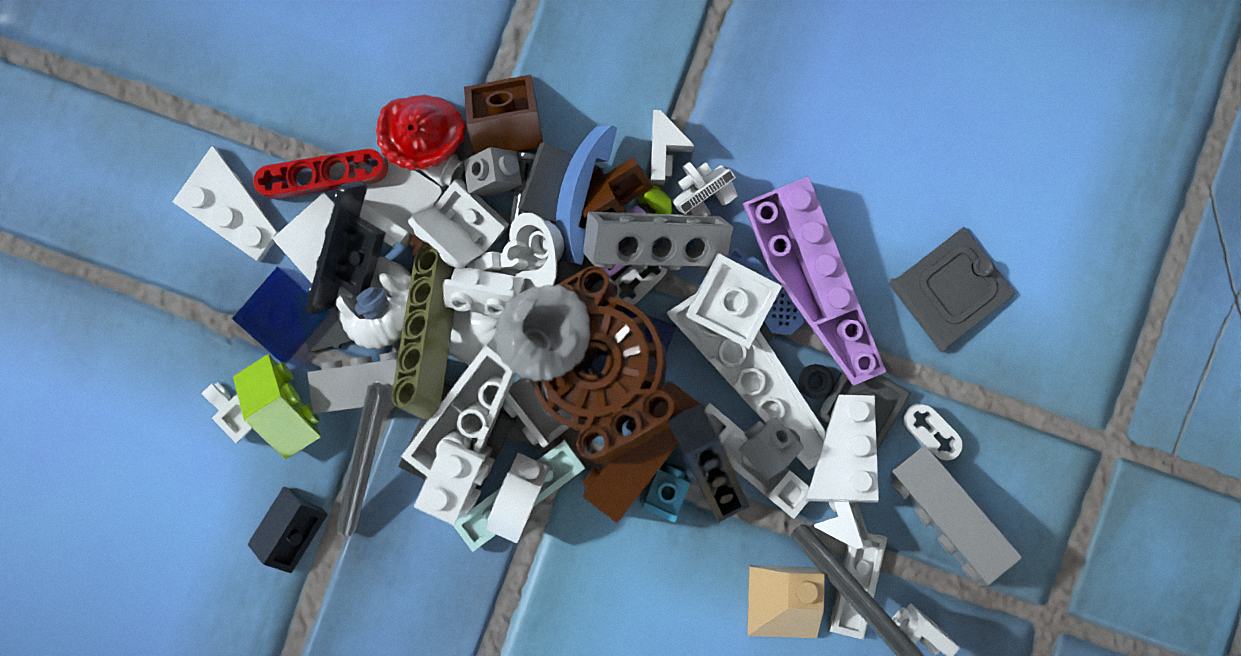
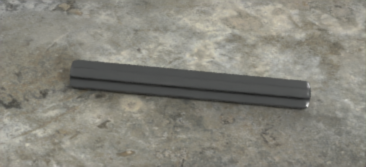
M373 382L367 388L336 523L337 533L343 534L346 537L351 536L357 530L388 400L389 387L380 382Z
M801 524L793 530L791 538L896 656H924L920 649L807 525Z

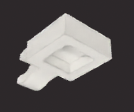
M510 241L504 247L502 254L499 252L483 253L481 258L474 260L467 265V268L515 275V269L521 270L528 266V261L517 258L518 252L524 250L527 246L519 241Z
M219 382L215 385L212 383L202 392L203 396L219 410L212 419L235 443L240 442L253 430L243 419L237 394L231 398L227 389Z

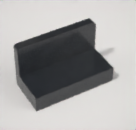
M283 487L250 539L248 546L263 565L292 573L328 514L323 508L300 500L291 489Z

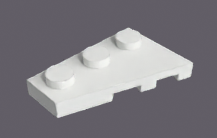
M212 146L172 202L253 259L261 262L275 242L272 238L279 231L259 204L248 193L237 174L231 170L220 151Z
M839 395L837 397L805 501L876 503L879 501L874 396Z

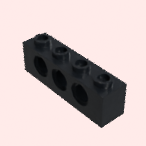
M699 404L691 409L683 410L676 417L668 420L667 422L718 523L750 507L723 444L702 405Z

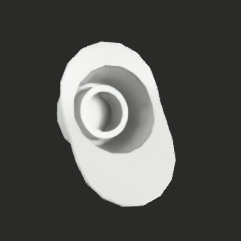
M522 213L512 222L509 236L510 241L515 240L526 244L527 248L520 250L517 258L528 261V266L521 270L515 269V274L518 277L525 278L524 291L544 285L554 286L557 278V262L562 257L565 248L562 233L549 220L544 221L534 213Z

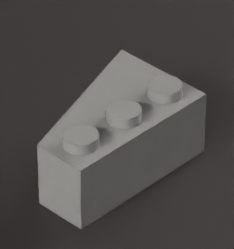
M399 352L380 354L379 362H372L371 356L350 359L351 366L343 367L342 361L321 363L322 370L307 372L312 413L362 408L367 388L373 382H380L389 387L387 404H392V390Z

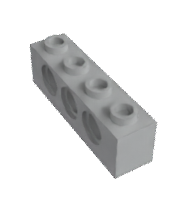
M588 212L583 253L594 266L603 269H612L615 265H628L634 269H647L648 265H660L662 268L669 270H679L681 266H693L699 270L709 271L718 253L728 258L733 226L721 216ZM630 236L629 242L625 246L618 247L623 238ZM663 237L661 244L656 248H652L654 242ZM695 238L694 244L690 248L685 249L687 243Z

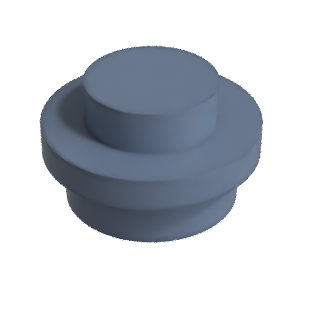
M370 287L365 289L357 296L356 300L358 302L354 310L357 314H363L366 319L376 317L389 305V301L386 298L387 292L384 288L375 289Z

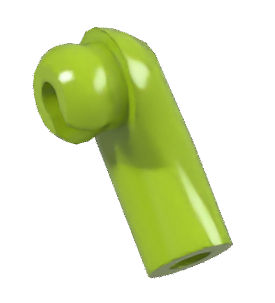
M652 184V189L637 197L639 203L648 204L655 210V214H672L670 197L655 184Z

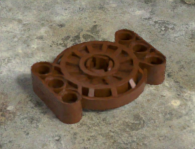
M591 266L557 284L564 286L567 290L576 292L579 299L587 307L590 320V339L583 359L572 370L560 377H554L550 381L542 379L533 381L531 378L530 380L535 395L543 408L558 422L581 431L577 437V448L580 454L596 463H606L670 429L667 421L676 417L681 412L680 404L672 396L661 391L667 364L666 351L660 333L651 320L638 308L616 298L617 284L604 269L598 266ZM598 280H604L603 288L599 292L592 293L593 284ZM622 308L634 313L638 317L630 319L622 313ZM647 327L651 331L655 343H651L644 333ZM607 354L609 355L607 363L602 371L604 377L600 378L597 375H590L589 364L591 360L597 355ZM544 389H545V391L547 392V394L549 395V400L547 399V397H546V395H545ZM668 401V413L662 418H655L654 409L656 405L660 402ZM563 409L572 414V422L565 419L558 411ZM629 419H635L637 425L634 433L624 436L622 432L624 423ZM602 436L604 447L599 453L593 454L591 443L596 437Z

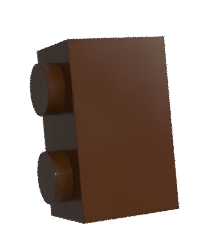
M531 74L464 87L466 123L475 155L490 147L511 151H530L539 147L540 143H543Z

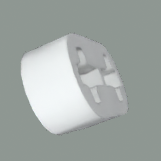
M659 265L658 269L661 272L658 275L651 272L643 279L640 274L645 269L628 267L615 281L618 288L616 298L621 299L619 297L621 293L619 285L621 283L629 285L637 279L640 283L633 291L636 297L631 299L627 296L621 299L635 305L665 276L667 269Z
M914 404L906 409L903 415L904 426L922 446L926 445L932 454L941 460L948 461L958 457L962 450L960 436L933 408L928 405ZM915 412L920 414L926 412L927 416L924 420L931 427L929 431L923 426L918 425L914 427L913 424L916 418L913 415ZM936 433L942 438H951L949 442L951 450L949 452L944 450L938 451L941 444L934 437Z

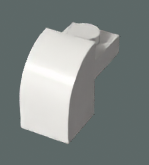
M518 453L498 493L485 530L518 543L550 466Z

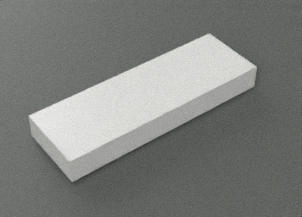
M868 532L872 547L856 549L847 545L843 565L874 599L888 538ZM837 590L828 630L864 640L868 623Z

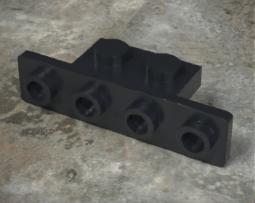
M363 182L341 185L334 197V207L329 224L325 229V239L320 256L316 262L317 268L312 286L308 291L305 311L311 315L333 308L339 286L356 296L365 289L370 288L386 232L359 217L368 185Z

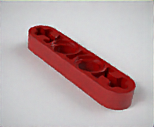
M362 149L266 165L256 171L253 184L257 192L265 197L281 199L336 190L345 184L363 182L367 185L380 182L388 173V163L378 151ZM369 159H372L378 163V166H374L372 173H369L362 168L355 169L352 161L358 167L369 165ZM336 163H343L346 168L344 176L339 180H332L329 175L331 167ZM309 168L312 171L311 181L307 185L299 186L296 180L297 174L302 169ZM271 175L279 180L287 179L288 184L283 181L273 183L272 189L265 186V183L271 180Z

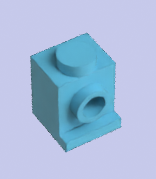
M667 465L665 470L659 468L642 502V509L675 523L677 514L691 484L689 480L685 479L687 473L671 465ZM665 486H671L674 488L675 493L673 497L667 499L661 495L662 489Z

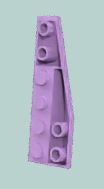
M809 176L742 203L768 269L851 384L856 385L885 373L886 370Z

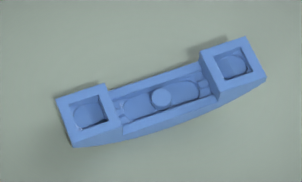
M610 125L594 128L580 144L569 163L561 185L556 212V227L561 231L565 245L561 257L562 261L582 265L586 229L578 226L595 162H609L618 127Z

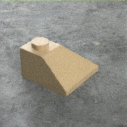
M749 565L747 636L817 638L824 611L825 574L818 567Z

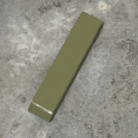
M431 245L423 247L414 259L392 390L393 404L421 419L431 418L440 407L455 310L454 308L445 307L443 284L446 279L451 280L455 267L445 263L440 257V253Z

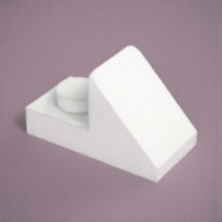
M653 110L650 182L655 185H664L665 176H672L673 156L666 155V151L692 152L694 145L661 110Z
M829 502L833 512H837L839 517L815 524L814 527L856 549L872 547L858 502Z

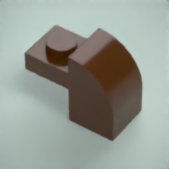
M635 157L627 160L607 174L601 168L592 174L582 211L586 220L588 212L627 213L624 205L653 188L649 178Z

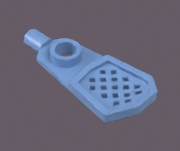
M737 246L729 251V259L778 283L770 270L755 257L746 258ZM781 288L775 299L776 304L771 306L764 323L773 334L791 335L804 324V317L783 288Z

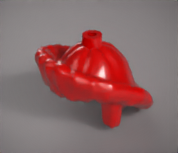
M425 94L398 98L390 101L380 110V116L377 119L376 136L378 138L376 143L381 148L382 155L387 157L391 164L397 165L400 169H408L410 171L417 169L428 170L430 167L439 166L442 161H447L457 151L459 145L465 139L466 123L461 118L462 115L455 105L443 98Z

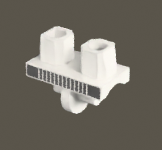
M689 162L683 166L687 176L678 182V185L684 192L672 199L671 202L683 214L710 216L711 212L703 201L712 194L722 206L734 200L738 195L732 180L736 177L729 168L726 170L722 165L712 171L707 163L695 169Z

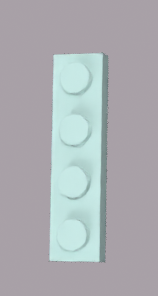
M566 440L537 460L550 466V469L534 506L585 469L584 464ZM501 487L477 504L473 510H470L466 518L461 516L453 525L472 552L496 535L485 530Z

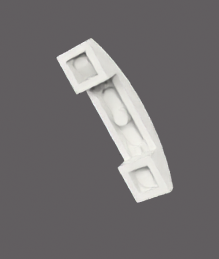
M708 403L704 411L716 430L733 469L794 519L809 502L805 501L810 487L787 468L766 480L739 451V448L748 439L744 435L745 432L711 403Z

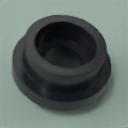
M812 364L802 370L798 382L803 394L810 398L819 399L831 392L834 378L827 367L820 364ZM813 375H818L821 378V385L817 388H813L810 385V378Z

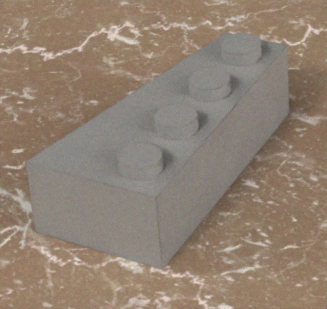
M926 445L891 472L890 476L894 480L890 484L902 499L906 497L910 499L916 507L913 511L926 527L931 526L939 536L937 538L938 542L950 555L954 554L962 565L961 569L974 584L978 586L991 584L1022 559L1020 554Z

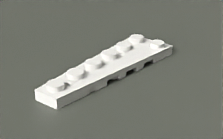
M696 294L666 312L668 318L764 423L776 416L804 446L796 458L808 470L816 466L826 432L760 330L748 349L687 318L685 315Z

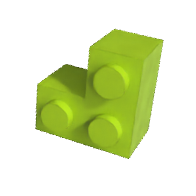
M267 354L233 376L244 421L285 460L321 437L317 422L320 421L318 414L312 413V406L310 404L304 405L300 401L297 391L290 382L294 379L293 375L283 362L278 364Z

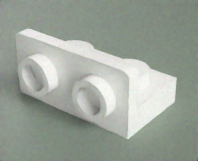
M455 267L451 280L446 279L443 284L445 307L454 308L458 311H471L500 317L507 302L524 291L525 278L465 267L462 269Z
M912 603L907 608L903 607L898 610L892 618L914 644L919 640L934 655L941 651L946 656H954L960 649L941 627Z

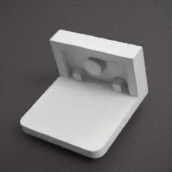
M384 157L388 163V173L380 182L367 184L368 188L359 217L386 232L384 242L394 247L398 242L408 247L414 235V229L408 223L412 215L435 206L442 195V189L417 171L400 169L397 165L391 164L387 157Z
M460 178L452 182L435 206L412 215L408 221L419 239L433 246L440 253V257L445 263L458 269H462L474 260L481 258L483 253L489 252L510 226L481 197L468 194L467 185Z
M445 439L414 507L452 525L461 516L466 518L470 510H473L481 493L480 490L476 489L477 484L482 485L494 465L495 459L490 457L493 448L486 446L478 454Z

